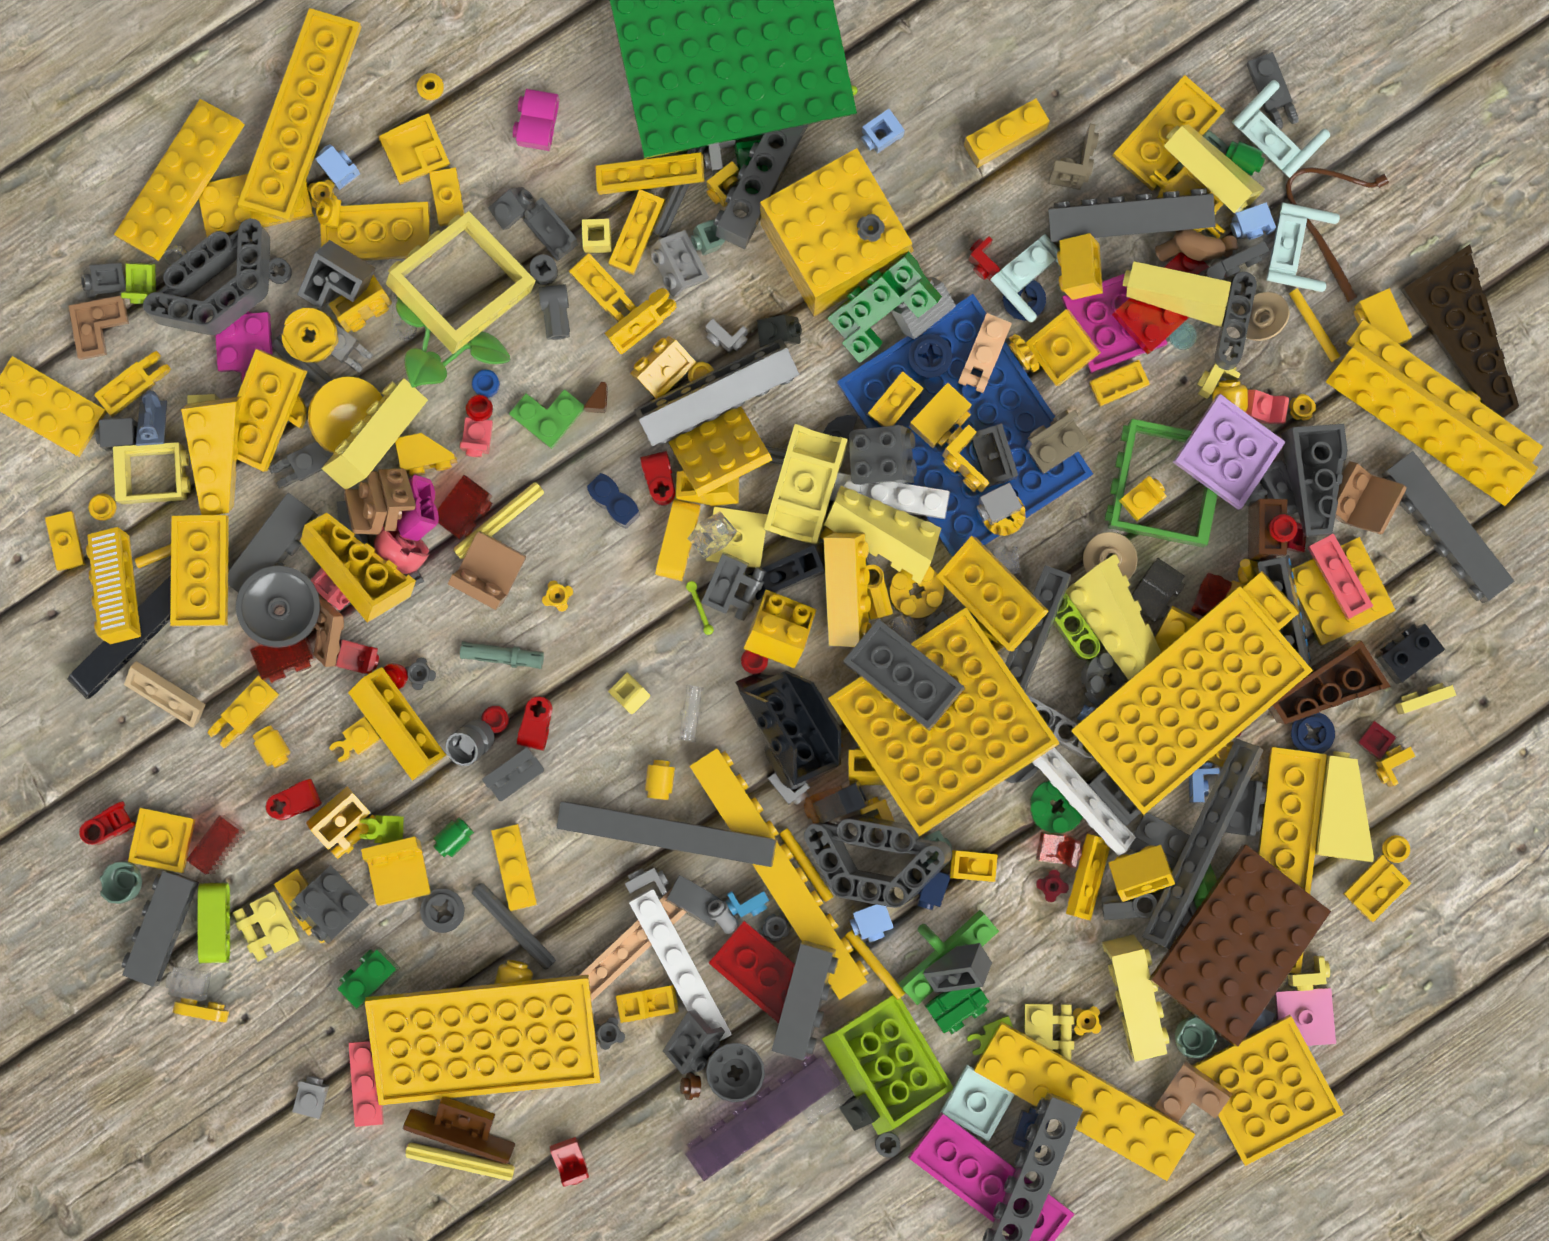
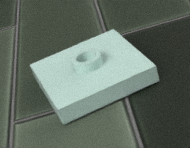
M966 1064L940 1113L943 1112L957 1124L989 1141L1015 1094L976 1073L974 1068Z

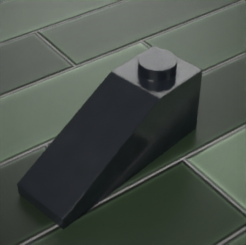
M824 543L814 544L763 567L762 569L766 571L762 579L764 584L761 590L757 591L756 599H762L765 590L777 593L824 574Z

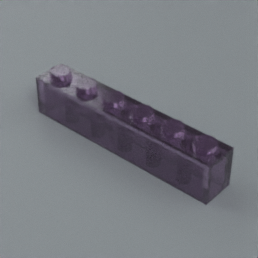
M814 1054L800 1063L803 1067L795 1074L790 1070L778 1079L780 1083L772 1090L769 1086L755 1095L757 1101L750 1106L745 1102L732 1112L734 1114L733 1118L727 1122L721 1119L709 1128L712 1133L705 1138L699 1135L687 1144L689 1149L685 1151V1155L703 1181H706L841 1084L822 1055L817 1058Z

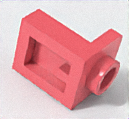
M1248 390V409L1245 413L1263 424H1284L1289 398L1286 396H1272L1258 390Z
M465 417L460 449L466 451V456L481 458L482 453L489 454L493 421H474Z
M321 567L311 579V582L325 600L338 610H342L350 601Z

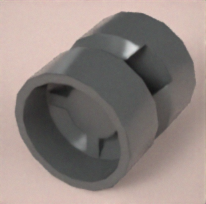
M472 719L449 736L445 746L446 753L455 764L469 766L493 746L494 732L485 721Z

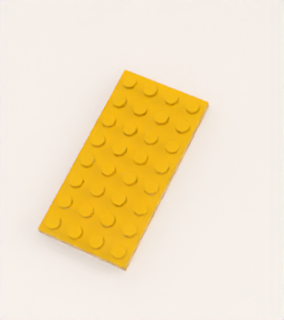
M1238 586L1074 726L1071 732L1144 815L1313 670L1242 587Z
M589 975L365 998L379 1105L442 1099L443 1096L457 1098L600 1083L601 1078Z

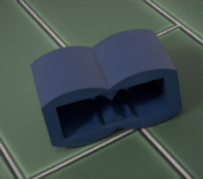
M600 473L587 486L592 500L601 508L607 509L612 520L620 527L627 529L640 516L639 509L633 499L621 493L617 484L609 476Z

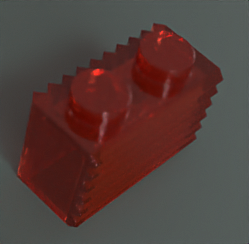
M463 475L437 509L439 516L438 524L459 540L462 536L467 538L476 527V524L473 522L479 514L484 516L493 503L490 501L492 495L466 475Z
M308 637L287 647L273 648L259 645L250 649L261 679L264 681L270 680L271 684L285 679V673L295 669L296 673L311 668V662L316 660Z
M219 815L186 861L205 875L216 874L215 870H219V865H222V861H226L225 857L229 856L228 852H232L235 843H239L238 839L242 838L241 834H245V830L225 815Z

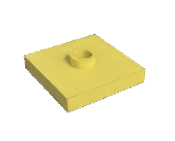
M714 507L706 561L719 563L723 552L749 563L747 566L749 568L761 567L766 533L764 526L768 514Z

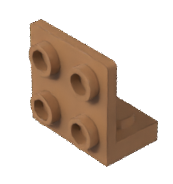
M1349 461L1342 474V484L1339 485L1337 495L1338 506L1335 518L1341 523L1381 535L1384 533L1407 487L1401 483L1372 476L1358 463Z
M479 531L460 568L452 574L448 585L497 610L504 603L526 556Z

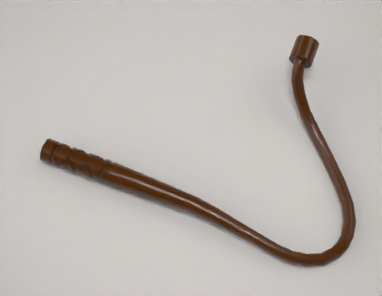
M1308 167L1297 170L1288 178L1286 194L1290 204L1297 205L1292 195L1291 185L1293 180L1303 173L1329 175L1368 188L1377 186L1381 188L1388 184L1389 181L1385 174L1375 178V182H1366L1339 172ZM1307 219L1306 226L1316 240L1347 302L1355 300L1358 297L1354 293L1340 264L1322 235L1312 222Z

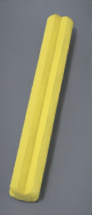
M536 482L531 484L456 545L453 549L460 559H464L479 531L490 537L493 536L541 497L544 491Z
M412 1142L407 1145L405 1156L410 1159L508 1181L513 1178L515 1167L510 1164Z

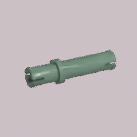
M462 641L460 659L511 665L512 668L525 666L542 669L544 652L523 650L519 646L505 648Z

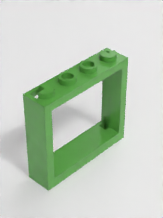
M1131 419L1128 426L1123 425L1120 441L1125 442L1123 452L1118 451L1115 467L1119 468L1118 478H1113L1110 488V494H1114L1113 504H1108L1105 514V520L1109 521V529L1202 548L1208 545L1217 494L1204 486L1195 536L1119 520L1122 507L1119 500L1124 497L1136 433L1185 443L1193 431Z

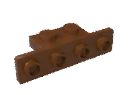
M444 1096L440 1101L436 1116L411 1109L403 1125V1130L504 1164L509 1163L515 1148L514 1142L490 1135L495 1113Z

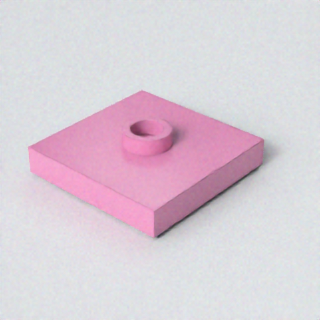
M1319 988L1309 991H1279L1275 993L1277 1021L1290 1014L1307 1046L1336 1044L1331 988Z

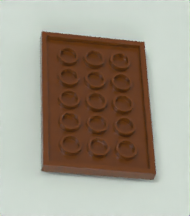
M1242 845L1148 980L1232 1045L1239 1047L1331 911L1249 846Z

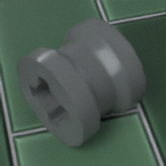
M539 255L531 261L530 272L536 283L550 285L556 280L558 269L552 257Z

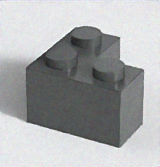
M329 240L315 252L297 295L320 309L335 296L336 292L354 302L367 290L376 268Z

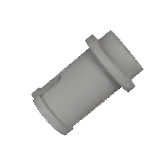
M714 900L708 905L709 918L715 920L721 926L724 933L729 934L737 929L739 922L728 910L726 902Z

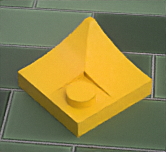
M429 113L379 136L380 143L399 185L450 165Z

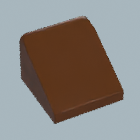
M601 382L584 406L585 412H606L608 396L606 382Z

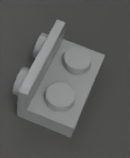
M686 230L661 238L650 248L651 259L658 267L663 277V283L673 297L679 295L684 289L703 283L709 278Z

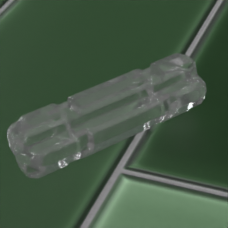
M843 1083L837 1087L838 1091L834 1092L832 1090L815 1101L816 1105L812 1106L810 1104L804 1108L803 1114L809 1123L815 1122L820 1119L819 1115H826L842 1105L841 1101L845 1100L846 1102L854 1097L849 1084Z

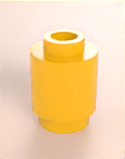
M272 725L261 729L252 736L255 740L254 746L266 766L273 765L274 768H277L289 760L287 756L291 751L278 730H274Z
M654 760L653 765L647 766L645 791H648L647 798L669 800V793L673 791L675 767H670V761Z

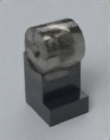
M859 781L812 803L821 824L859 810L869 804Z

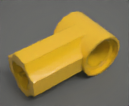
M874 564L867 565L866 569L875 571L879 576L877 584L867 585V595L871 599V608L868 612L870 620L893 615L882 569Z

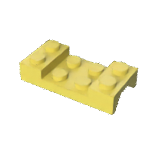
M794 424L764 526L765 531L813 545L819 543L848 439L830 436Z

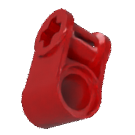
M667 451L640 457L645 480H647L653 501L661 506L671 504L675 499L676 493ZM661 486L668 490L665 492V497H661L658 493Z
M534 697L527 702L523 721L518 732L517 745L541 751L545 750L553 712L552 704L548 699ZM541 701L542 707L546 708V712L540 713L539 717H537V712L533 710V705H538Z
M307 779L289 787V789L272 795L267 800L265 807L269 816L282 821L321 806L322 802L312 779ZM277 801L286 804L283 807L282 814L274 811V808L277 807Z
M124 801L108 807L97 816L85 821L79 830L82 841L90 845H101L136 827L135 821L131 822L124 809ZM97 825L101 831L100 836L96 840H91L88 831L92 826Z

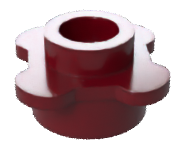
M1050 870L1048 876L1043 879L1040 878L1036 882V887L1045 894V900L1051 903L1056 901L1057 896L1062 893L1065 894L1069 890V885L1062 881L1058 870ZM1051 883L1055 884L1054 889L1050 888Z

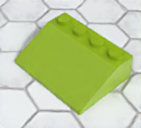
M891 995L822 1038L854 1095L858 1097L865 1093L880 1115V1118L871 1123L878 1135L895 1129L954 1088L901 998L897 1000L894 995Z

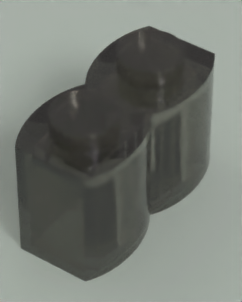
M1156 558L1131 594L1134 601L1138 600L1142 609L1140 614L1151 622H1154L1157 618L1162 620L1170 609L1167 603L1172 595L1177 597L1183 590L1185 583L1182 581L1185 575L1160 558Z

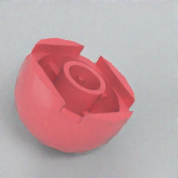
M397 525L396 531H384V527H382L380 534H377L374 540L373 548L375 553L385 561L390 560L397 566V570L402 574H410L417 571L429 556V548L421 539L414 541L402 537Z

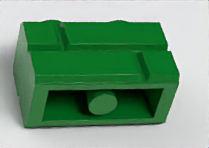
M980 987L942 992L924 1006L944 1034L949 1031L952 1035L965 1026L962 1022L971 1015L975 1019L988 1009L985 1005L989 1003V1000Z

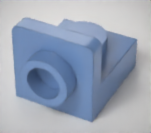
M1204 763L1188 777L1189 803L1205 802L1204 797H1208L1209 785L1208 780H1204V775L1220 774L1219 768H1212V763Z

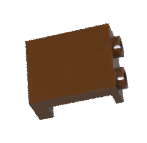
M1258 499L1248 507V559L1250 561H1262L1276 558V556L1287 555V542H1278L1269 533L1271 520L1281 514L1287 515V499Z

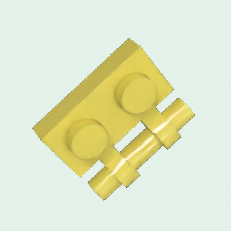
M276 891L250 903L254 914L249 917L246 916L243 908L233 912L237 921L235 925L238 931L242 930L249 944L247 948L250 953L254 954L257 962L267 958L263 947L268 944L271 945L274 953H277L301 940ZM257 922H259L265 934V937L258 939L252 927Z
M1024 1004V1034L1051 1050L1060 1049V1055L1071 1061L1072 1050H1074V1041H1072V1024H1074L1072 1005L1061 1004V1015H1053V1004ZM1053 1024H1061V1040H1053Z

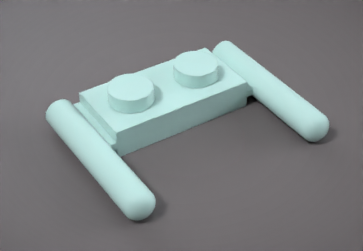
M1272 80L1241 111L1232 123L1290 178L1330 137V132L1327 129H1322L1300 150L1259 110L1280 87L1276 80Z
M1282 202L1266 281L1323 292L1326 289L1324 281L1296 276L1307 219L1337 224L1340 216L1333 212Z
M1046 234L990 279L1028 322H1033L1037 315L1018 295V292L1055 261L1058 263L1057 252L1060 249L1051 242V239Z

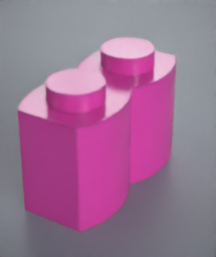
M526 89L525 95L519 97L518 112H521L519 122L515 121L513 126V138H516L518 146L550 151L560 102L558 94Z
M414 475L409 479V483L416 504L415 510L402 511V518L397 520V527L402 537L419 541L438 524L439 516L434 504L435 489L432 481L428 478Z

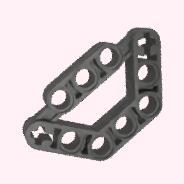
M251 218L243 221L239 229L230 237L222 231L212 233L165 270L163 280L167 286L159 292L149 294L145 298L143 303L144 310L157 324L206 335L220 334L267 296L269 291L270 235L258 220ZM226 245L223 250L219 251L222 246ZM257 257L256 261L250 263L253 258ZM237 259L236 276L203 302L183 298L193 294ZM204 262L201 267H198L200 263ZM183 278L179 284H176L179 279ZM256 282V285L249 289L250 285ZM235 299L231 305L227 306L229 301ZM185 311H188L185 316L181 317ZM210 316H213L209 322H206Z
M853 815L839 824L831 823L828 820H821L807 827L804 832L805 842L830 889L836 896L892 908L901 907L912 900L949 863L952 857L951 848L947 843L921 839V836H918L911 824L862 815ZM849 823H852L856 826V836L850 833L848 828ZM875 828L882 830L884 834L883 840H879L875 836ZM822 831L823 836L819 838L817 833ZM902 832L910 837V845L902 842ZM843 842L890 852L915 854L917 856L896 877L857 869ZM829 843L830 847L824 849L823 846ZM935 851H937L940 854L937 857L938 860L934 861L931 864L928 863L927 861L930 860L935 855ZM830 852L836 855L838 859L837 865L831 863L829 859ZM914 868L921 871V881L913 876ZM843 877H846L850 881V889H847L843 886ZM869 882H872L876 885L877 894H873L869 891ZM895 887H899L903 891V899L896 897L894 893Z

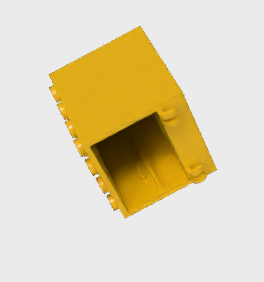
M857 148L760 202V225L814 317L847 299L849 292L858 285L863 288L868 284L867 278L879 270L882 273L908 251L910 253L914 251L909 236ZM868 214L877 215L885 226L880 239L874 242H870L868 239L863 240L858 235L859 228L857 223L860 218ZM869 226L868 230H873V227Z

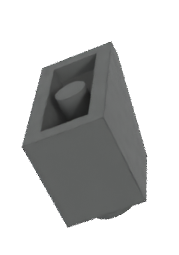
M980 943L956 946L926 968L923 974L935 993L983 987L992 961Z

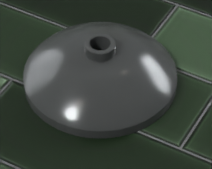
M271 566L255 572L244 582L236 600V614L244 632L255 642L273 648L291 646L303 640L315 627L320 613L319 595L314 584L302 572L287 566ZM283 607L285 612L282 615L275 614L276 608Z

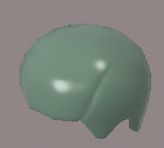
M116 861L108 865L103 875L99 878L102 884L100 894L109 903L123 904L133 900L140 893L142 887L140 870L135 864L128 861Z
M1189 1016L1181 1020L1175 1030L1176 1046L1179 1052L1189 1058H1202L1206 1056L1217 1042L1215 1031L1196 1016Z

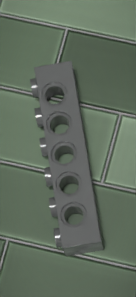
M808 125L761 134L763 137L760 143L755 142L749 153V157L752 158L749 165L743 164L737 179L740 182L737 188L732 187L727 195L725 202L729 204L725 211H719L714 221V225L717 226V237L746 249L760 221V202L774 194ZM778 143L781 148L773 149L769 144ZM760 165H765L769 167L770 170L763 172L760 171L757 167ZM755 188L758 190V193L749 194L746 192V189ZM742 210L747 215L745 217H738L734 212Z
M1047 1092L1045 1098L1042 1097L1036 1108V1113L1038 1114L1034 1124L1031 1123L1025 1135L1027 1140L1024 1150L1020 1149L1014 1162V1165L1017 1167L1013 1176L1009 1175L1005 1182V1196L1002 1202L999 1201L996 1204L993 1212L995 1220L992 1227L986 1229L982 1241H1029L1083 1111L1078 1104ZM1052 1119L1058 1120L1057 1129L1047 1132V1122ZM1039 1146H1047L1048 1151L1044 1157H1035V1150ZM1028 1172H1036L1037 1178L1033 1183H1024V1177ZM1025 1198L1026 1204L1022 1209H1013L1016 1199ZM1007 1224H1014L1015 1231L1009 1236L1002 1234V1230Z

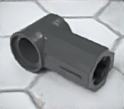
M566 284L539 287L541 310L544 311L547 340H561L570 337L567 314L569 302Z
M1149 893L1122 902L1119 895L1101 897L1104 921L1148 918L1153 915L1158 904L1156 898ZM1142 897L1149 898L1152 903L1151 909L1146 913H1141L1137 908V902Z

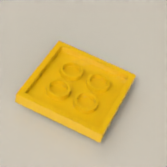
M742 406L729 410L716 419L705 422L668 442L698 497L772 461L767 448Z
M1360 537L1341 545V548L1373 606L1348 620L1314 559L1292 569L1299 604L1320 646L1396 611Z

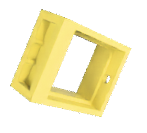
M177 442L113 447L116 502L120 504L187 500V493H190L191 490L190 478L186 476L185 466H189V453L187 449L184 450L182 444ZM174 454L176 492L132 495L130 457Z

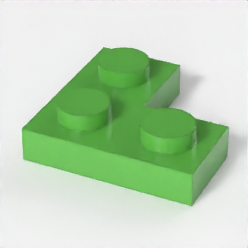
M564 389L546 410L526 393L509 415L552 449L581 415L585 405Z

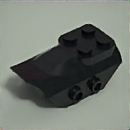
M784 671L777 675L753 674L735 682L740 695L766 742L764 748L765 755L784 786L790 789H797L806 783L817 780L841 765V728L814 682L789 671Z

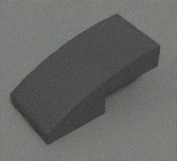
M679 875L666 901L688 912L689 916L714 928L716 921L709 918L707 908L712 901L721 899Z

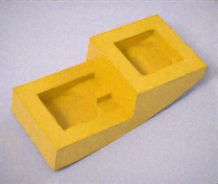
M674 985L616 996L621 1023L679 1012Z

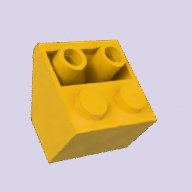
M765 590L743 649L795 668L804 651L817 609Z

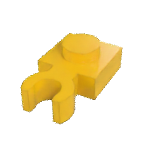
M364 716L342 732L346 740L332 743L329 749L334 751L336 748L342 747L344 754L337 760L345 762L349 759L352 750H355L360 755L380 741L381 737Z

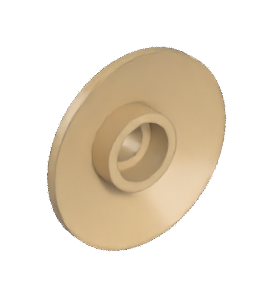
M1263 292L1254 296L1246 335L1247 339L1263 341L1276 336L1283 330L1288 322L1290 310L1282 296L1273 292ZM1243 306L1240 307L1237 313L1240 315L1245 313Z
M1115 532L1101 533L1092 538L1083 554V564L1086 572L1091 571L1098 564L1108 559V554L1113 553L1117 555L1120 561L1117 565L1122 576L1126 575L1129 580L1134 574L1138 563L1137 552L1132 542L1124 535Z

